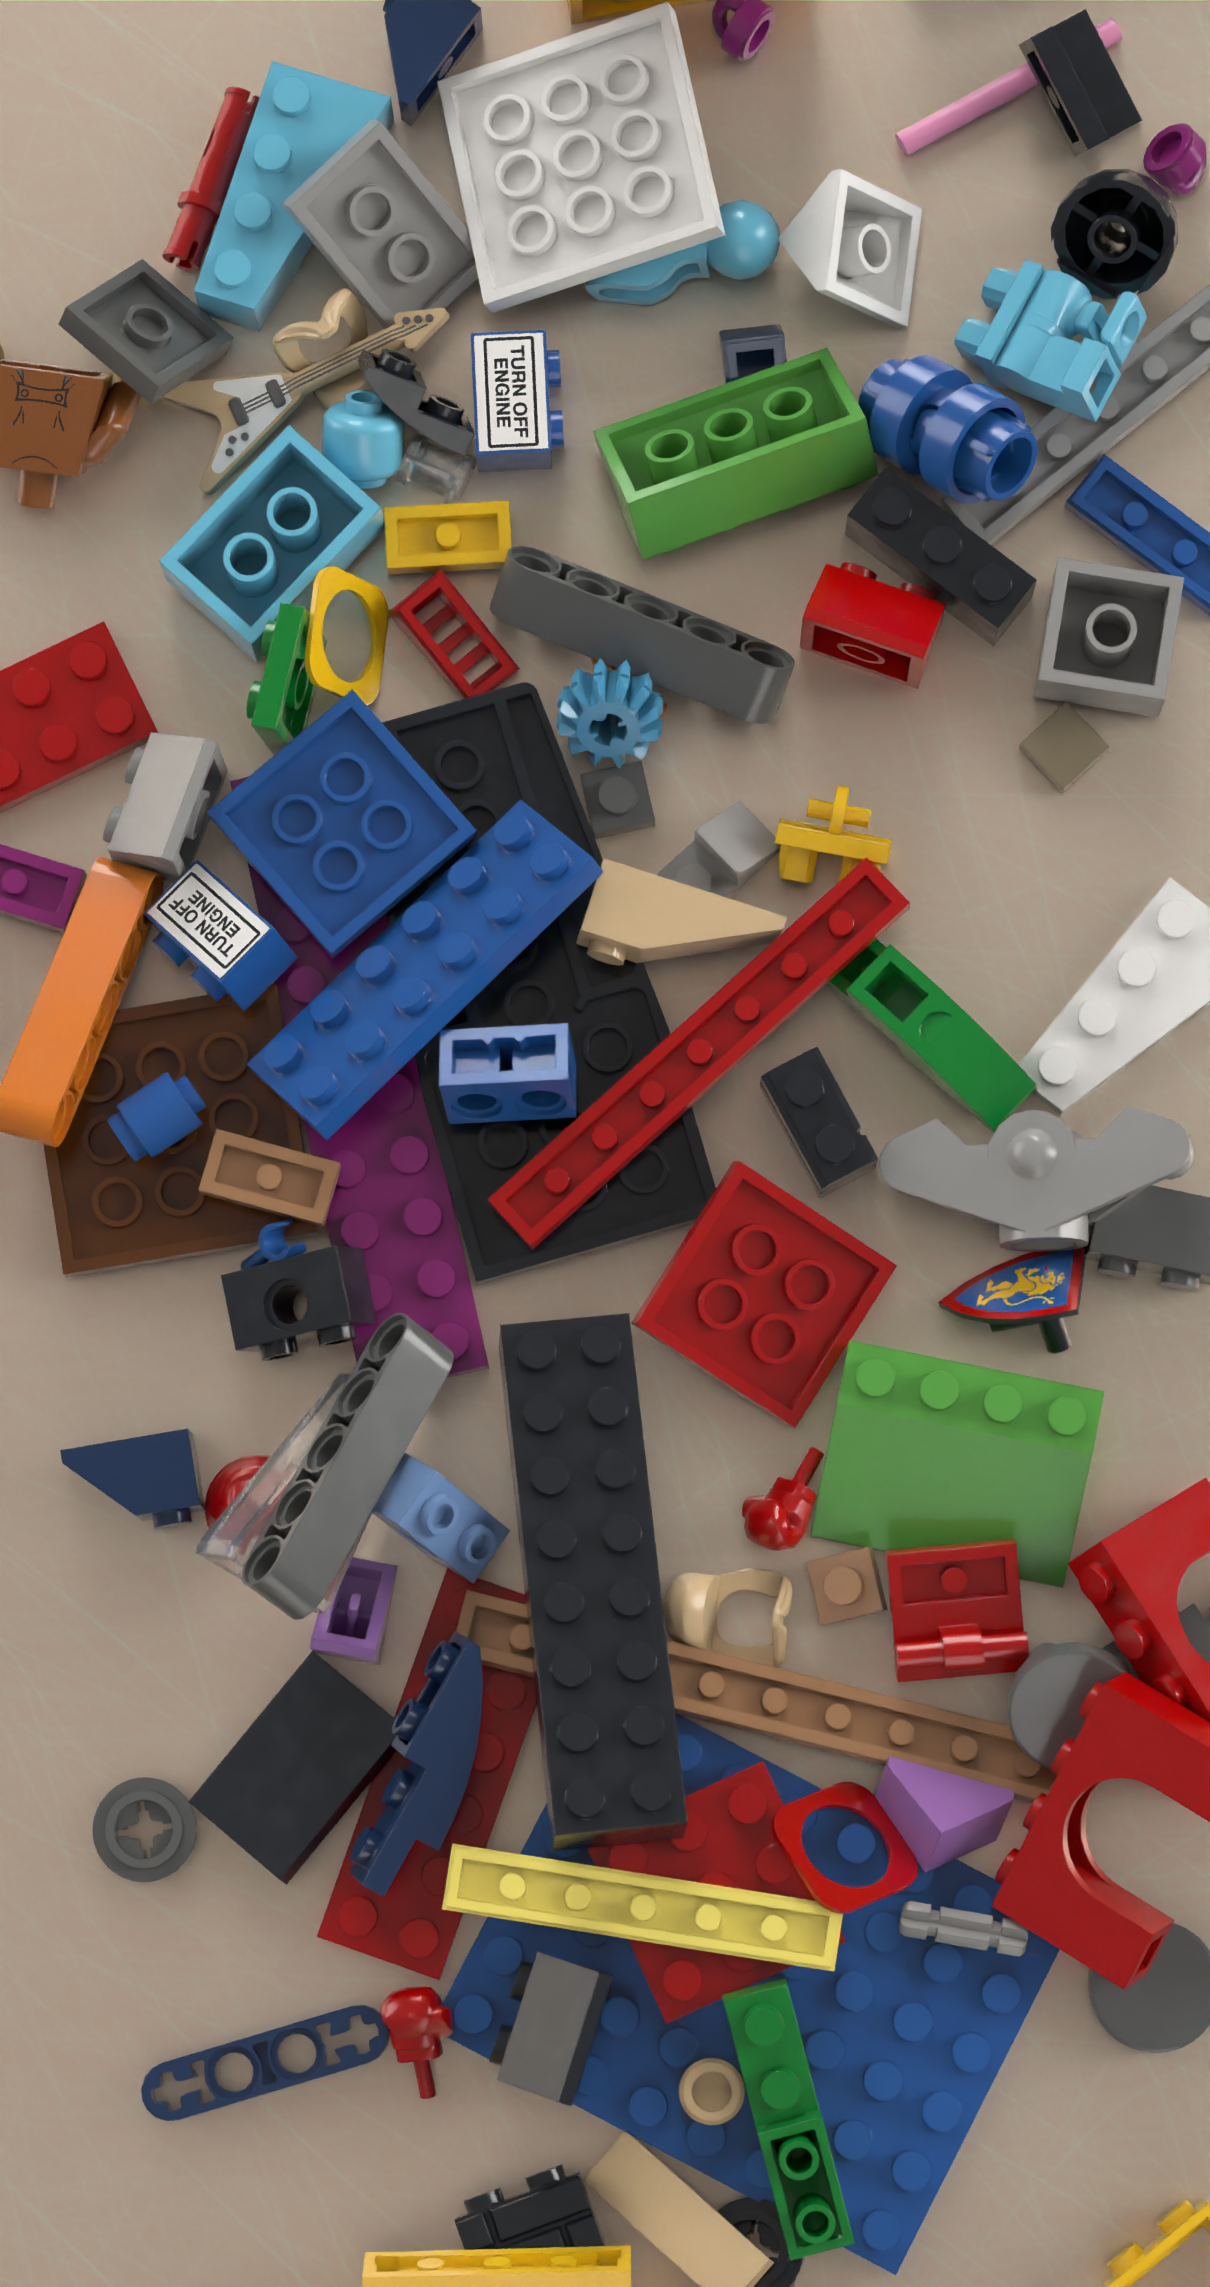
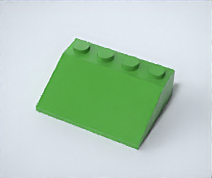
M849 1340L810 1537L862 1548L873 1547V1550L882 1552L894 1549L1015 1539L1017 1543L1019 1579L1063 1588L1068 1568L1067 1563H1069L1092 1459L1104 1391Z

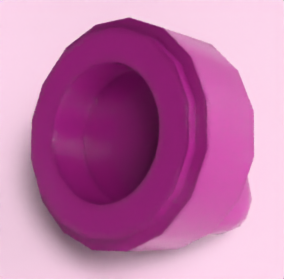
M717 0L712 10V24L715 32L722 39V50L741 62L749 60L758 52L767 39L775 20L773 7L762 0ZM728 10H732L735 14L728 23L727 13Z
M1179 123L1168 126L1160 131L1148 145L1143 159L1144 169L1161 186L1168 187L1177 195H1186L1196 188L1203 177L1206 168V142L1188 124Z

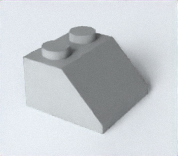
M151 732L146 748H135L125 774V783L131 784L130 791L124 807L115 805L111 810L103 834V841L110 843L108 852L112 860L160 872L163 875V880L174 883L194 863L210 821L207 811L216 805L228 772L217 742L205 738Z

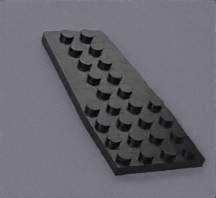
M527 682L518 683L382 722L477 830L478 835L387 912L389 926L520 800L592 856L601 867L603 858L538 691L532 684ZM596 880L441 1029L568 1023L576 1057V1118L449 1124L439 1089L440 1031L415 1055L423 1099L477 1285L695 1223L716 1190L691 1106L533 1250L493 1209L487 1200L670 1035L668 1025L643 962L635 963L624 960L623 965L607 964L590 957L587 954L588 947L576 944Z

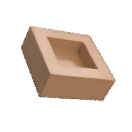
M865 1547L806 1562L821 1625H830L888 1610L873 1547Z

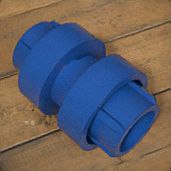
M922 355L913 359L906 358L903 361L891 359L877 367L862 388L858 404L866 417L874 452L879 457L909 474L921 475L928 485L952 499L964 504L975 503L982 499L986 502L991 499L1004 500L1014 495L1030 476L1037 457V441L1031 433V427L1025 423V416L1020 405L985 384L972 383L965 373L931 355Z

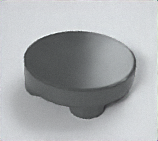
M1069 1642L1056 1645L1044 1643L1036 1646L1014 1675L1008 1691V1722L1012 1735L1019 1747L1035 1762L1051 1769L1060 1748L1069 1738L1072 1737L1076 1740L1085 1722V1719L1079 1716V1711L1090 1690L1098 1682L1104 1684L1125 1672L1131 1674L1128 1664L1122 1658L1113 1656L1102 1648L1086 1643Z
M1173 1923L1147 1974L1125 1990L1092 1969H1089V1999L1094 2014L1101 2026L1121 2044L1148 2053L1174 2051L1187 2046L1199 2038L1210 2025V1950L1205 1943L1193 1932Z

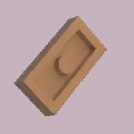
M216 1129L198 1190L203 1195L324 1228L342 1166L336 1161Z

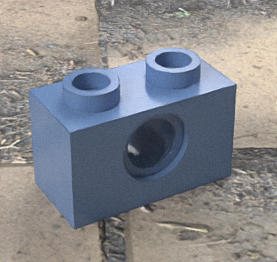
M404 1453L372 1510L374 1515L425 1555L473 1584L510 1532L506 1526L440 1473L407 1453Z

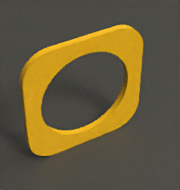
M335 566L322 568L314 580L305 648V668L310 681L316 687L340 698H343L353 689L366 705H369L376 699L380 689L388 625V605L383 592L376 585ZM343 590L353 593L361 601L367 613L371 630V648L367 664L361 675L352 682L341 680L331 669L325 655L322 636L326 609L332 598Z

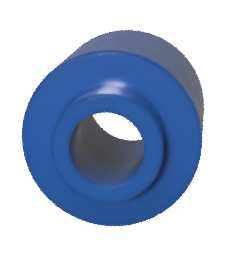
M165 1072L116 1105L119 1112L108 1118L107 1122L128 1154L136 1162L147 1154L154 1158L203 1125L196 1113L204 1109L206 1105L186 1075L174 1081L170 1074Z

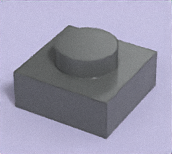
M642 761L623 764L620 770L617 766L580 774L585 803L595 839L655 826V817Z

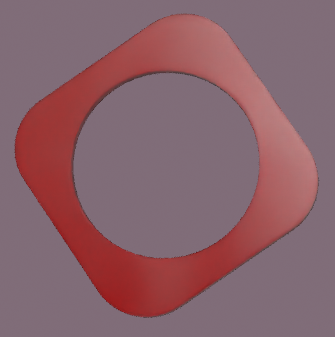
M854 1782L837 1783L782 1806L772 1819L771 1828L776 1842L814 1899L823 1908L831 1912L847 1914L907 1889L917 1877L918 1863L913 1852L876 1797L860 1784ZM831 1807L847 1809L864 1817L877 1829L885 1842L888 1852V1866L884 1876L876 1883L865 1887H848L826 1878L812 1865L804 1851L801 1833L805 1819L817 1810Z

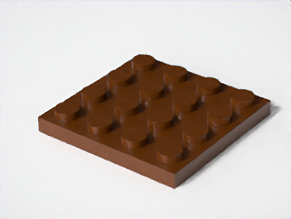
M276 983L271 984L245 1011L226 995L218 1002L209 995L117 1010L63 1142L58 1147L43 1144L62 1270L66 1278L258 1246L260 1231L266 1225L291 1219L203 1195L198 1190L216 1129L305 1153L299 1115L264 1084L247 1065L284 1028ZM165 1072H168L174 1081L186 1075L206 1105L204 1109L196 1113L203 1125L154 1158L147 1154L135 1162L113 1132L107 1119L119 1112L116 1105ZM292 1219L294 1224L288 1226L284 1232L285 1241L318 1236L316 1225Z

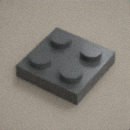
M143 259L68 305L58 324L150 404L226 355L234 338Z

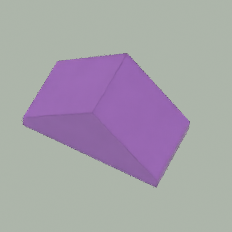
M346 1557L329 1590L321 1601L311 1637L310 1649L317 1654L380 1665L396 1580L397 1565Z
M889 1756L874 1796L913 1852L917 1863L926 1873L996 1841L1013 1803L1015 1791Z

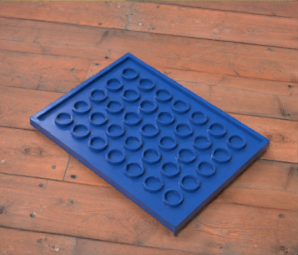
M675 1713L685 1796L761 1761H764L783 1805L823 1790ZM546 1803L520 1854L595 1866L587 1848L552 1851L548 1805ZM831 1807L817 1810L805 1819L801 1833L804 1851L812 1865L826 1878L848 1887H865L876 1883L884 1876L888 1866V1852L885 1842L877 1829L864 1817L847 1809ZM957 1859L926 1873L918 1864L917 1877L910 1887L856 1911L843 1914L841 1932L846 1942L838 1945L834 1972L794 1965L746 1987L749 1988L786 1978L855 2244L844 2246L843 2248L894 2275L897 2274L1060 1950L1030 1930L1026 1951L1022 1956L996 1953V1948L989 1946L988 1950L984 1951L935 1942V1937L928 1935L926 1940L903 1936L899 1932V1922L902 1907L908 1901L931 1904V1910L940 1911L942 1906L992 1915L993 1921L1001 1922L1002 1918L1011 1919L991 1906L1001 1885L995 1882V1879ZM493 1917L486 1918L443 2001V2006L453 2011L454 2019L453 2033L447 2038L490 2060L501 2024L513 2028L521 2002L510 1999L520 1963L525 1961L534 1964L537 1952L614 1976L573 2104L757 2202L766 2199L775 2203L746 2088L744 2101L738 2113L729 2121L718 2125H705L695 2121L685 2112L679 2099V2084L684 2072L689 2066L701 2059L718 2058L725 2060L733 2065L742 2077L723 1999L666 2024L628 1939Z

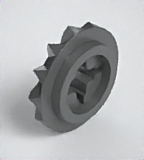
M134 1778L114 1787L100 1802L93 1820L94 1845L104 1864L117 1875L131 1881L153 1882L177 1872L192 1853L196 1838L197 1820L187 1797L176 1787L156 1778ZM141 1801H144L145 1810L149 1811L152 1821H162L163 1824L172 1823L173 1829L163 1830V1834L153 1836V1847L150 1848L151 1858L148 1859L146 1849H142L140 1839L129 1838V1836L118 1837V1831L128 1830V1826L138 1823Z

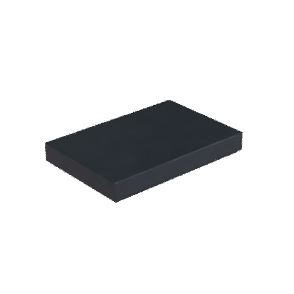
M312 1650L192 1796L189 1803L287 1885L396 1752V1749L391 1746L396 1737L392 1733L395 1718Z

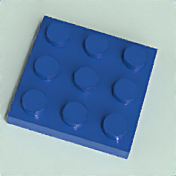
M353 689L207 811L209 818L332 959L478 836L477 830Z

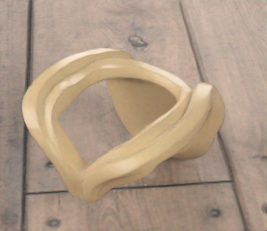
M347 288L339 290L327 301L319 321L293 323L275 335L273 339L275 353L287 370L295 373L316 363L308 361L303 356L298 340H325L338 330L340 316H342L349 327V338L342 349L368 337L365 311L355 294ZM361 369L314 391L313 394L327 410L333 404L344 401L345 395L349 392L374 390L364 378Z
M756 1568L742 1569L724 1575L703 1573L681 1574L671 1583L663 1599L666 1631L671 1639L677 1643L779 1667L784 1661L787 1646V1629L784 1626L783 1620L791 1608L792 1584L781 1573ZM742 1590L753 1591L776 1598L777 1602L772 1618L773 1643L763 1646H737L724 1641L717 1629V1615L724 1599L730 1594Z

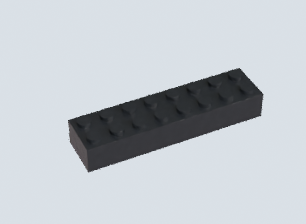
M629 1313L500 1325L498 1348L552 1851L683 1838L688 1819Z

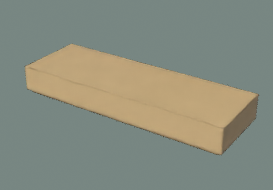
M625 2131L583 2179L590 2188L700 2287H754L774 2263L640 2141Z

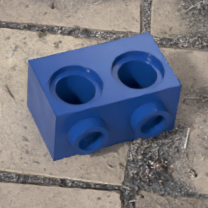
M568 1023L440 1030L439 1089L448 1123L463 1124L576 1118V1057Z

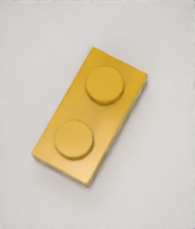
M509 500L384 507L388 575L429 573L440 570L447 572L501 569L508 549L512 547Z

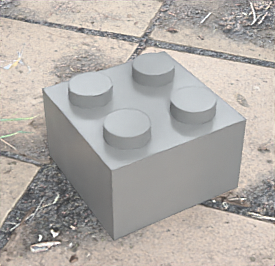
M1058 557L1052 580L1034 697L1158 717L1166 696L1184 577Z

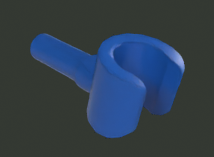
M287 1219L266 1225L260 1231L258 1237L260 1249L241 1262V1269L304 1254L306 1251L304 1242L288 1247L284 1240L285 1229L293 1225L294 1221Z

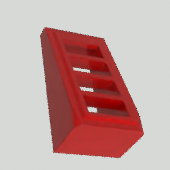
M442 570L429 577L387 612L461 699L493 691L520 669ZM438 597L445 606L425 623L421 624L415 614ZM455 616L462 625L437 644L431 634ZM471 635L478 645L453 664L447 654ZM488 654L495 664L469 684L462 674Z

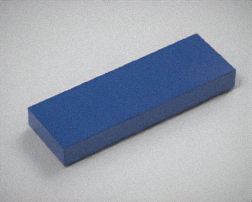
M1103 454L1067 499L1064 508L1150 572L1184 577L1182 596L1210 616V532Z

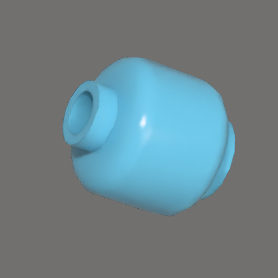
M357 390L349 392L345 395L344 401L337 402L326 410L322 423V455L360 489L380 487L386 483L388 477L399 471L403 462L404 421L374 391Z

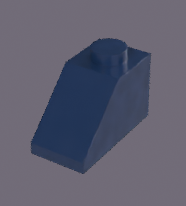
M386 0L384 3V19L401 120L410 126L414 124L439 90L437 81L448 78L483 30L481 7L470 0Z
M188 1428L60 1450L62 1463L140 1520L152 1519L154 1529H166L191 1524V1513L204 1511L205 1509L194 1434Z

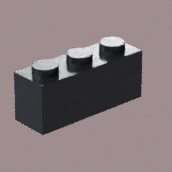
M887 467L883 469L847 514L845 535L908 583L922 586L934 592L937 596L935 601L946 604L945 610L993 647L1033 597L1037 579Z

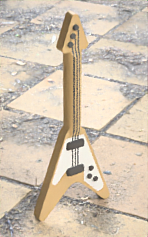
M444 308L398 312L394 315L396 324L295 373L275 372L186 381L162 396L165 400L214 415L220 420L221 431L199 485L201 491L207 495L214 494L298 408L306 395L361 369L358 359L362 350L380 356L382 349L396 352L407 347L411 352H416L449 319V313Z

